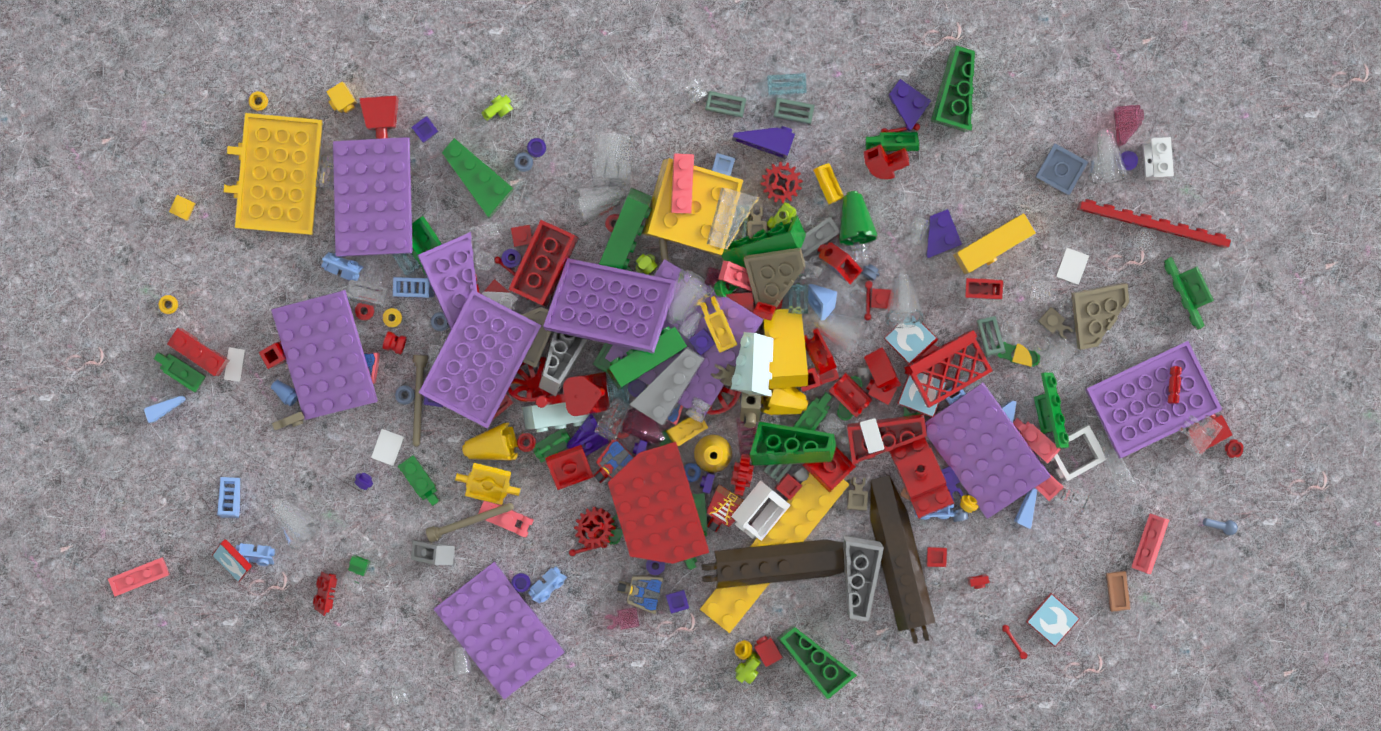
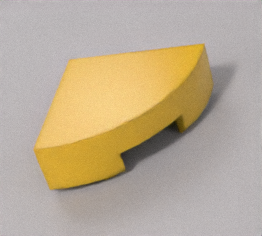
M1017 343L1012 362L1032 367V358L1029 351L1023 345Z

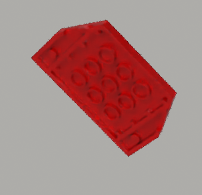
M676 442L639 452L608 482L630 557L674 564L710 553Z

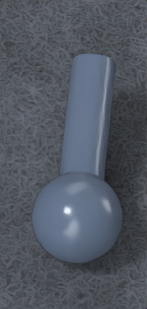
M1208 518L1203 519L1204 526L1221 529L1226 535H1234L1238 530L1237 524L1232 520L1220 522Z

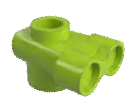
M498 95L491 101L493 105L487 107L481 114L487 121L496 113L502 118L513 109L509 104L511 102L510 98L507 95L504 97Z
M785 202L774 217L771 216L769 218L767 226L772 229L777 223L783 222V224L791 222V218L796 216V209Z
M643 253L636 260L637 265L635 268L638 273L649 275L658 267L652 254L645 255Z
M753 651L745 663L740 662L736 667V679L739 682L743 683L746 681L748 684H751L757 677L758 671L755 669L760 665L761 658L756 652Z

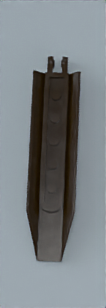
M890 475L871 479L870 521L875 541L881 542L884 547L881 565L898 632L909 629L913 644H917L918 638L914 628L921 627L923 639L929 641L926 625L936 622L908 511Z
M828 539L714 551L715 563L701 565L704 571L716 569V574L702 577V582L717 581L716 589L829 577L845 572L843 542Z

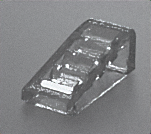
M615 397L594 431L605 439L616 440L630 406L620 398Z

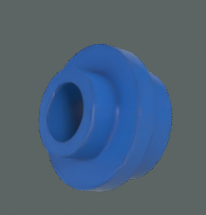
M688 463L684 466L688 482H695L700 478L701 470L697 464ZM689 469L695 470V474L693 476L688 475Z

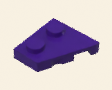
M901 79L888 95L892 104L896 106L899 116L904 120L906 129L909 132L931 102L930 99Z
M948 209L929 217L927 258L962 245Z
M590 414L566 446L570 449L582 445L585 455L588 456L608 444L609 441L593 415Z

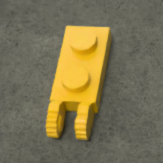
M713 296L711 297V303L716 310L715 313L709 314L707 304L704 301L700 302V306L717 349L721 353L738 344L723 310L720 308L716 297Z

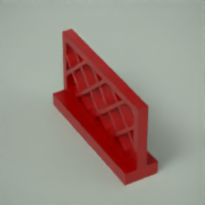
M974 330L965 332L904 367L906 373L910 374L927 408L932 407L993 371L976 340L977 335ZM970 344H973L975 348L974 357L965 354L966 348ZM956 354L960 356L958 366L949 363L951 355ZM964 357L973 360L970 370L962 367ZM976 361L983 363L986 370L982 373L975 372ZM935 364L945 365L942 375L933 372ZM948 366L957 369L955 379L946 377ZM961 370L969 372L966 382L958 380ZM919 373L929 374L926 384L919 381L917 377ZM932 375L941 378L939 388L930 386ZM945 379L954 382L952 390L946 391L942 389ZM929 388L938 391L936 399L931 402L927 396Z

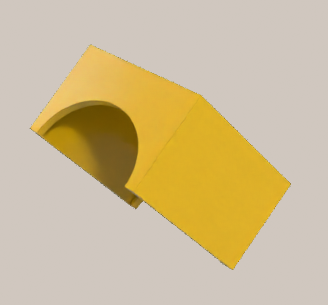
M673 159L663 160L650 203V208L652 209L648 219L645 221L642 234L686 245L712 255H722L743 180L694 166L691 214L671 213Z

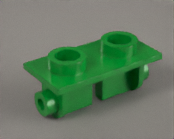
M562 428L536 444L533 451L541 463L546 461V457L557 454L567 448L566 444L571 438L566 429Z

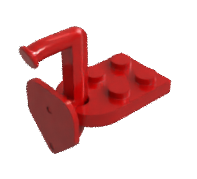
M606 372L570 377L563 384L564 394L547 397L540 396L536 399V405L540 408L547 405L566 403V409L572 416L612 410Z

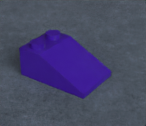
M781 126V129L776 127L736 132L733 134L732 140L786 159L795 134L792 133V129Z

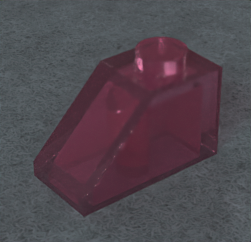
M1140 105L1114 108L1117 147L1125 145L1141 126L1142 121H1144V111L1140 108Z
M636 408L627 410L622 432L652 444L664 441L665 437L655 420Z

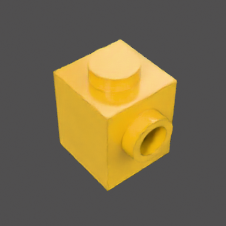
M343 81L326 91L331 99L328 102L334 111L338 110L340 113H348L355 108L354 105L357 104V101Z

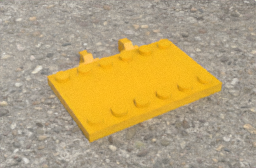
M245 113L242 143H238V147H227L228 155H237L239 160H241L239 181H237L236 185L232 186L224 184V192L234 194L233 198H237L235 228L313 235L323 120Z

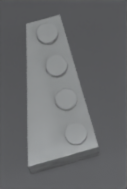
M553 332L539 388L556 396L588 344L589 339Z
M686 348L629 405L664 425L705 357L690 348Z
M843 536L846 611L850 619L869 622L884 547L878 541Z

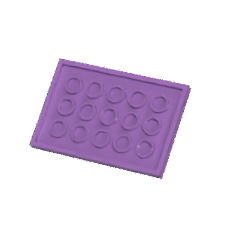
M410 138L333 141L336 256L412 253Z
M567 258L543 327L548 331L654 353L677 283L675 280Z
M345 290L271 309L301 411L305 417L304 420L378 401Z
M472 290L419 393L488 429L542 325Z
M1189 341L1085 389L1119 459L1223 410ZM1172 366L1182 368L1178 404L1168 403V395H1170L1168 392L1169 379L1171 377L1170 368Z
M983 382L938 412L934 417L925 421L927 437L948 466L953 469L967 492L976 498L980 510L987 519L1051 477Z
M495 561L434 608V611L503 699H506L565 653L520 593L515 590Z

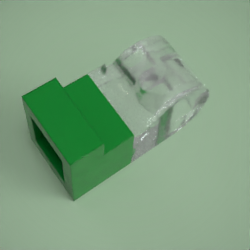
M353 555L341 588L356 594L371 561Z

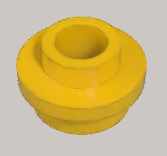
M256 91L250 95L249 105L252 109L261 111L267 107L268 98L263 92ZM257 98L262 99V103L259 105L256 104Z
M165 295L159 300L158 306L164 314H172L178 308V301L174 296ZM170 301L172 303L171 308L166 307V302Z
M395 308L387 309L383 314V322L388 327H396L402 321L400 311ZM394 314L395 320L390 321L389 315Z
M964 495L961 498L960 507L964 511L972 513L978 509L979 505L973 496Z
M746 640L738 642L734 649L736 656L742 660L748 659L752 654L751 643Z

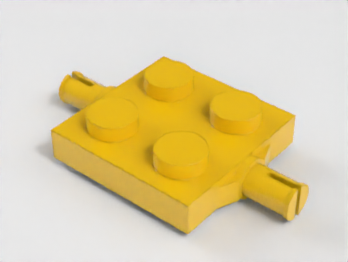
M473 463L472 470L468 476L457 473L455 481L466 483L465 496L502 505L507 494L519 496L521 489L510 486V471Z

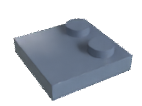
M1054 143L1035 177L1070 195L1088 161Z

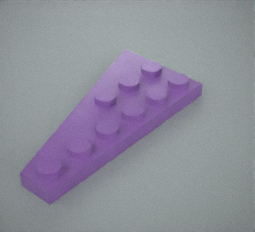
M471 232L417 255L451 330L471 291L477 292Z

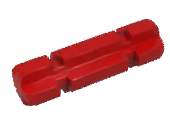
M1172 366L1170 368L1171 377L1169 379L1168 391L1170 393L1168 395V403L1170 404L1179 403L1180 396L1178 394L1180 393V375L1182 374V368L1179 366Z

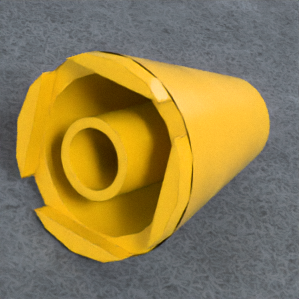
M509 422L502 423L466 440L462 446L464 456L475 460H515L518 452L514 453V448L518 446L513 427H508Z
M707 435L696 444L694 458L697 465L704 471L710 473L720 472L731 462L732 448L729 442L722 436ZM711 452L717 453L716 459L710 458Z

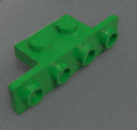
M424 216L412 223V255L421 265L417 255L442 245Z
M1170 257L1165 260V270L1168 275L1171 274L1174 280L1173 287L1176 292L1180 293L1182 297L1181 303L1190 313L1189 319L1191 324L1199 330L1205 324L1197 308L1213 302L1214 299L1198 266L1180 273L1173 258Z
M1041 373L1045 394L1034 397L1040 430L1043 434L1053 432L1057 448H1069V436L1065 430V418L1060 407L1061 399L1056 388L1057 380L1053 373Z

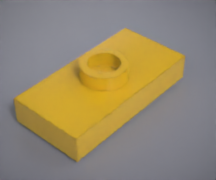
M830 163L813 169L828 205L843 199L844 195Z
M693 414L667 430L666 433L672 442H676L677 446H680L706 430L708 426L703 418Z

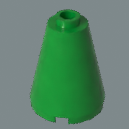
M858 191L847 192V195L843 197L840 244L853 246V242H859V245H864L877 240V231L862 194L858 193Z

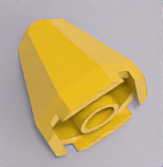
M768 385V390H771V396H761L763 408L761 407L760 411L769 415L801 414L808 406L806 395L795 387L769 389Z

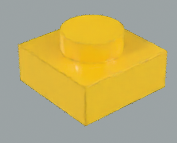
M177 195L169 212L188 221L196 203Z

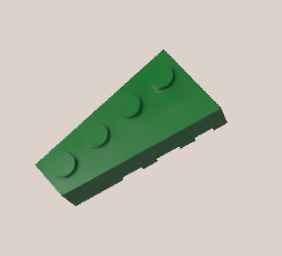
M960 46L951 47L931 122L964 132L972 131L971 116L973 114L972 95L974 90L975 51Z
M455 138L443 150L442 154L488 218H491L515 189Z
M631 187L599 265L626 270L630 261L627 256L629 252H634L637 244L634 241L636 235H641L645 226L641 224L643 218L648 219L652 208L649 207L652 196Z
M798 215L792 217V222L783 224V222L775 224V227L770 231L766 232L762 229L757 231L752 238L745 236L725 244L723 254L721 255L723 260L746 268L745 256L801 248L806 233Z
M668 326L661 330L654 353L631 349L626 352L628 356L620 359L618 357L611 361V366L607 369V373L617 389L620 390L624 385L635 381L645 372H649L660 363L665 362L684 350L687 345L676 327L670 329Z
M759 421L750 458L754 466L832 462L836 441L834 434Z
M789 627L777 637L778 641L812 684L827 700L857 676V674L835 659L796 627Z

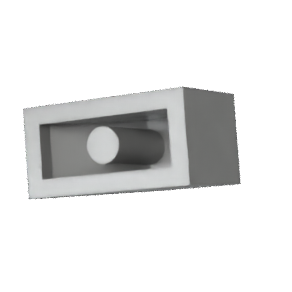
M413 541L411 560L433 565H453L455 546L443 543Z

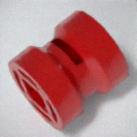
M388 331L382 349L387 351L393 350L396 354L401 355L407 337L402 335L396 336L395 333Z

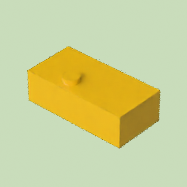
M1023 213L953 254L963 273L968 274L985 263L988 266L995 262L997 256L1036 234Z
M801 308L778 309L775 311L771 321L763 320L764 336L773 338V362H769V372L772 373V379L769 380V389L808 386V369Z

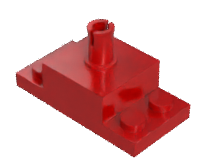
M925 437L889 451L918 519L954 504L946 486L943 473Z

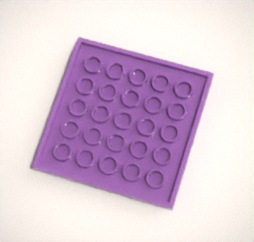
M664 259L654 276L675 280L677 285L662 330L668 326L670 329L676 327L687 345L686 348L697 352L689 340L703 328L712 337L704 319L705 315L700 302L704 301L707 304L709 314L715 313L716 310L711 303V297L715 296L738 344L719 353L715 344L702 354L705 359L678 402L704 419L724 386L720 382L721 379L711 376V373L717 374L719 372L715 364L721 365L724 369H726L727 364L736 366V359L739 355L740 342L744 332L756 333L764 319L728 297H718L712 287ZM613 345L605 359L610 362L618 357L623 359L628 356L626 352L631 350V348ZM684 350L665 362L660 363L649 372H645L638 379L650 385Z

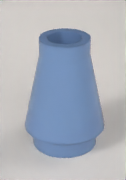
M276 380L271 385V389L285 405L292 406L297 402L298 397L294 388L279 380Z

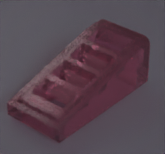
M736 418L740 456L741 454L750 455L751 449L743 450V446L753 445V441L743 442L742 439L755 438L757 427H741L744 421ZM753 430V434L742 435V431Z

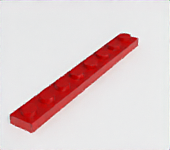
M1085 199V202L1081 201L1078 204L1077 210L1222 248L1230 247L1231 240L1226 239V235L1221 233L1211 235L1207 234L1208 230L1201 228L1192 230L1186 224L1178 223L1177 226L1170 224L1171 221L1159 218V221L1153 220L1151 215L1142 213L1140 216L1134 215V211L1122 209V211L1114 210L1115 206L1109 204L1099 206L1096 205V201Z

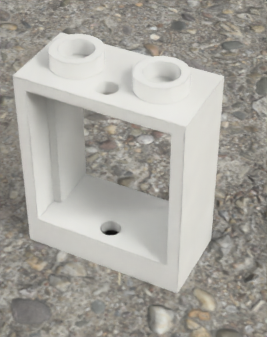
M1171 137L1152 138L1143 142L1145 181L1164 180L1174 176Z
M1084 425L1068 434L1069 442L1083 435L1095 459L1068 473L1059 455L1056 454L1050 462L1054 461L1057 467L1055 472L1060 479L1063 478L1065 481H1069L1107 460L1089 425Z
M760 481L731 517L737 521L735 525L752 539L756 536L762 541L789 508L790 504ZM769 497L771 501L759 514L755 521L751 525H749L748 522L750 521V519L755 515V513L759 510V508L764 504V502Z

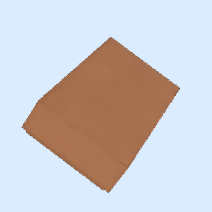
M1126 571L1106 573L1110 611L1130 610Z

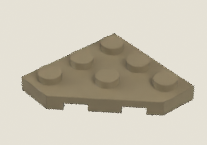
M801 248L744 257L755 303L763 302L776 308L805 267Z
M1127 283L1071 293L1077 349L1083 350L1099 346L1102 342V337L1118 319L1119 313L1129 304Z
M542 307L522 314L524 317L542 325L523 360L524 363L533 367H537L552 332L545 330L543 327L549 310Z

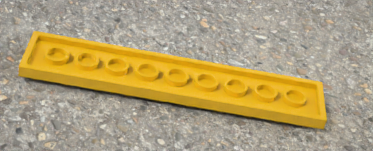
M809 473L807 480L801 482L802 487L791 500L787 499L786 502L790 504L789 508L762 541L756 538L750 547L804 542L849 486V483L843 479L829 493ZM770 583L715 589L701 606L700 610L730 633Z

